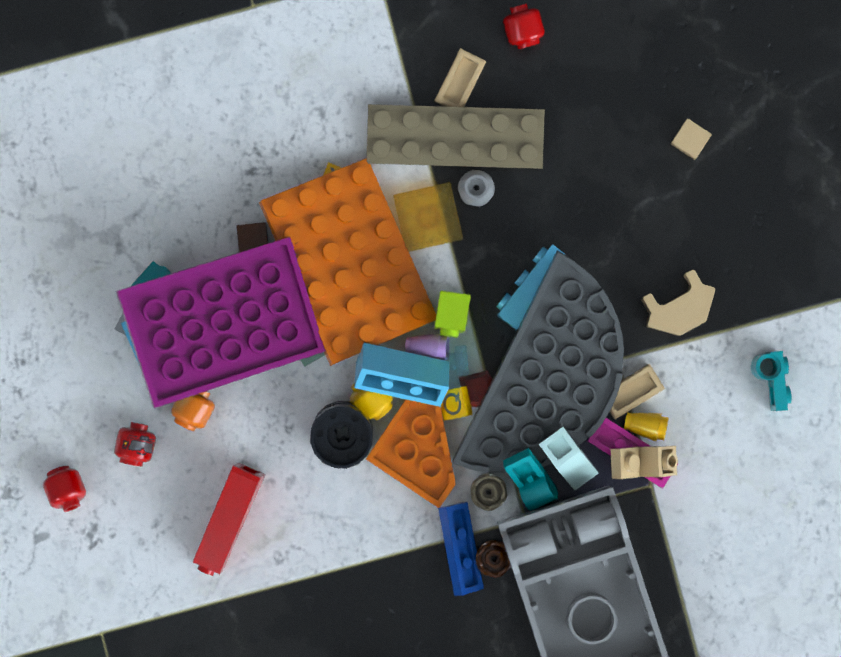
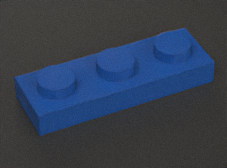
M460 502L438 508L454 596L465 595L484 589L481 572L476 563L477 550L468 502Z

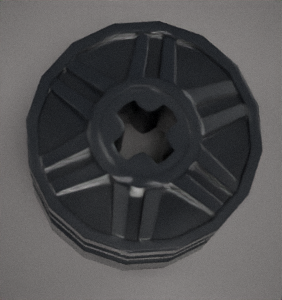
M335 401L327 404L317 413L312 424L310 443L314 454L322 463L333 468L347 469L358 465L367 457L372 447L373 424L371 419L351 404L350 401ZM344 426L348 427L347 434L349 437L343 435L341 438H338V431L335 428L342 429Z

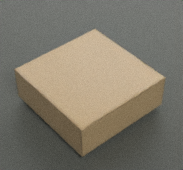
M687 118L670 144L695 160L712 134Z

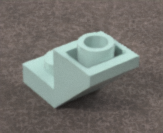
M564 426L539 443L550 461L574 490L599 474Z

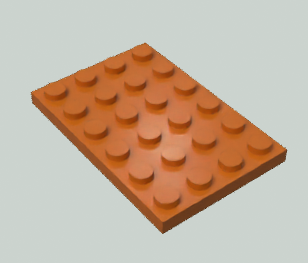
M367 158L259 202L275 241L287 237L291 238L319 328L318 333L325 348L324 353L330 366L359 354L363 343L378 346L436 321L434 308L373 169L366 161Z

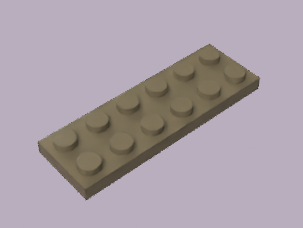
M368 104L366 161L368 164L543 169L545 109Z

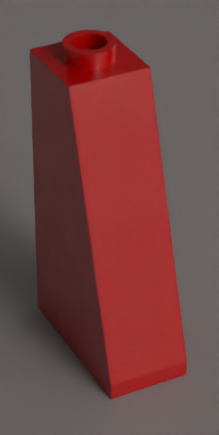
M241 463L233 465L193 559V563L198 565L197 569L211 576L214 573L220 574L223 571L266 474Z

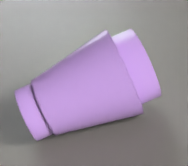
M440 333L407 337L405 352L447 360L449 355V337L441 336Z

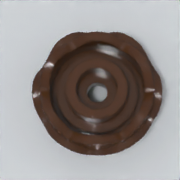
M490 540L478 549L476 563L478 569L484 575L494 578L501 577L511 568L503 542ZM496 556V561L493 562L491 557Z

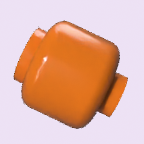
M205 391L175 401L171 409V413L175 417L173 422L193 432L196 428H204L215 408L213 401L209 399L211 393Z

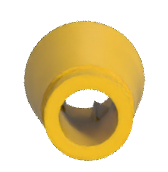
M627 412L624 429L657 442V439L664 441L669 418L663 417L662 413Z

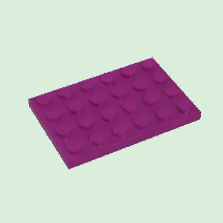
M290 237L116 291L153 408L325 352Z

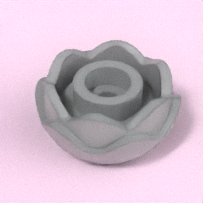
M471 170L460 179L458 192L465 204L480 207L487 204L493 197L495 186L489 174L481 170ZM478 185L479 190L476 191L473 187Z

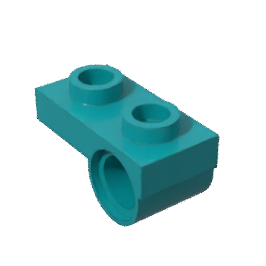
M783 351L765 352V354L757 355L751 362V372L757 379L768 380L770 410H788V404L792 401L790 386H786L785 374L789 373L787 356L783 357ZM764 359H769L773 364V370L767 376L760 370V364Z
M529 448L503 460L504 469L519 488L521 498L528 510L533 511L558 499L557 486Z

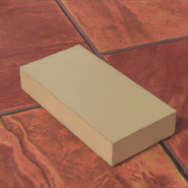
M460 48L434 102L444 107H465L486 61Z
M647 364L621 381L618 395L610 410L614 420L665 389L650 364Z

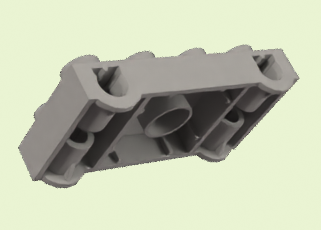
M608 485L497 522L541 657H668L629 538L627 526L612 486Z

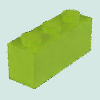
M440 291L434 329L440 330L441 336L457 338L459 333L465 332L471 295Z

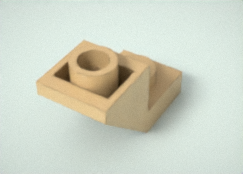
M676 446L611 449L612 479L677 475L678 459L676 456Z

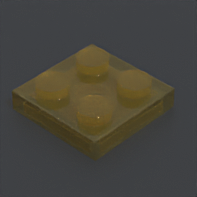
M450 182L393 195L402 238L407 252L463 240Z

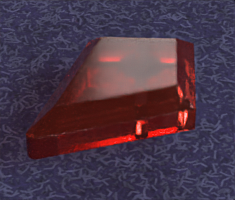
M487 370L459 377L460 386H467L471 407H479L492 381V377Z

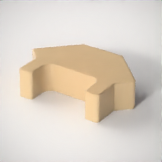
M690 270L683 275L689 286L688 291L672 301L659 305L652 294L645 295L641 300L649 313L646 327L681 336L707 321L715 288L702 284L696 271Z

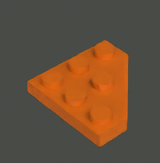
M405 400L366 460L440 508L456 485L441 407Z

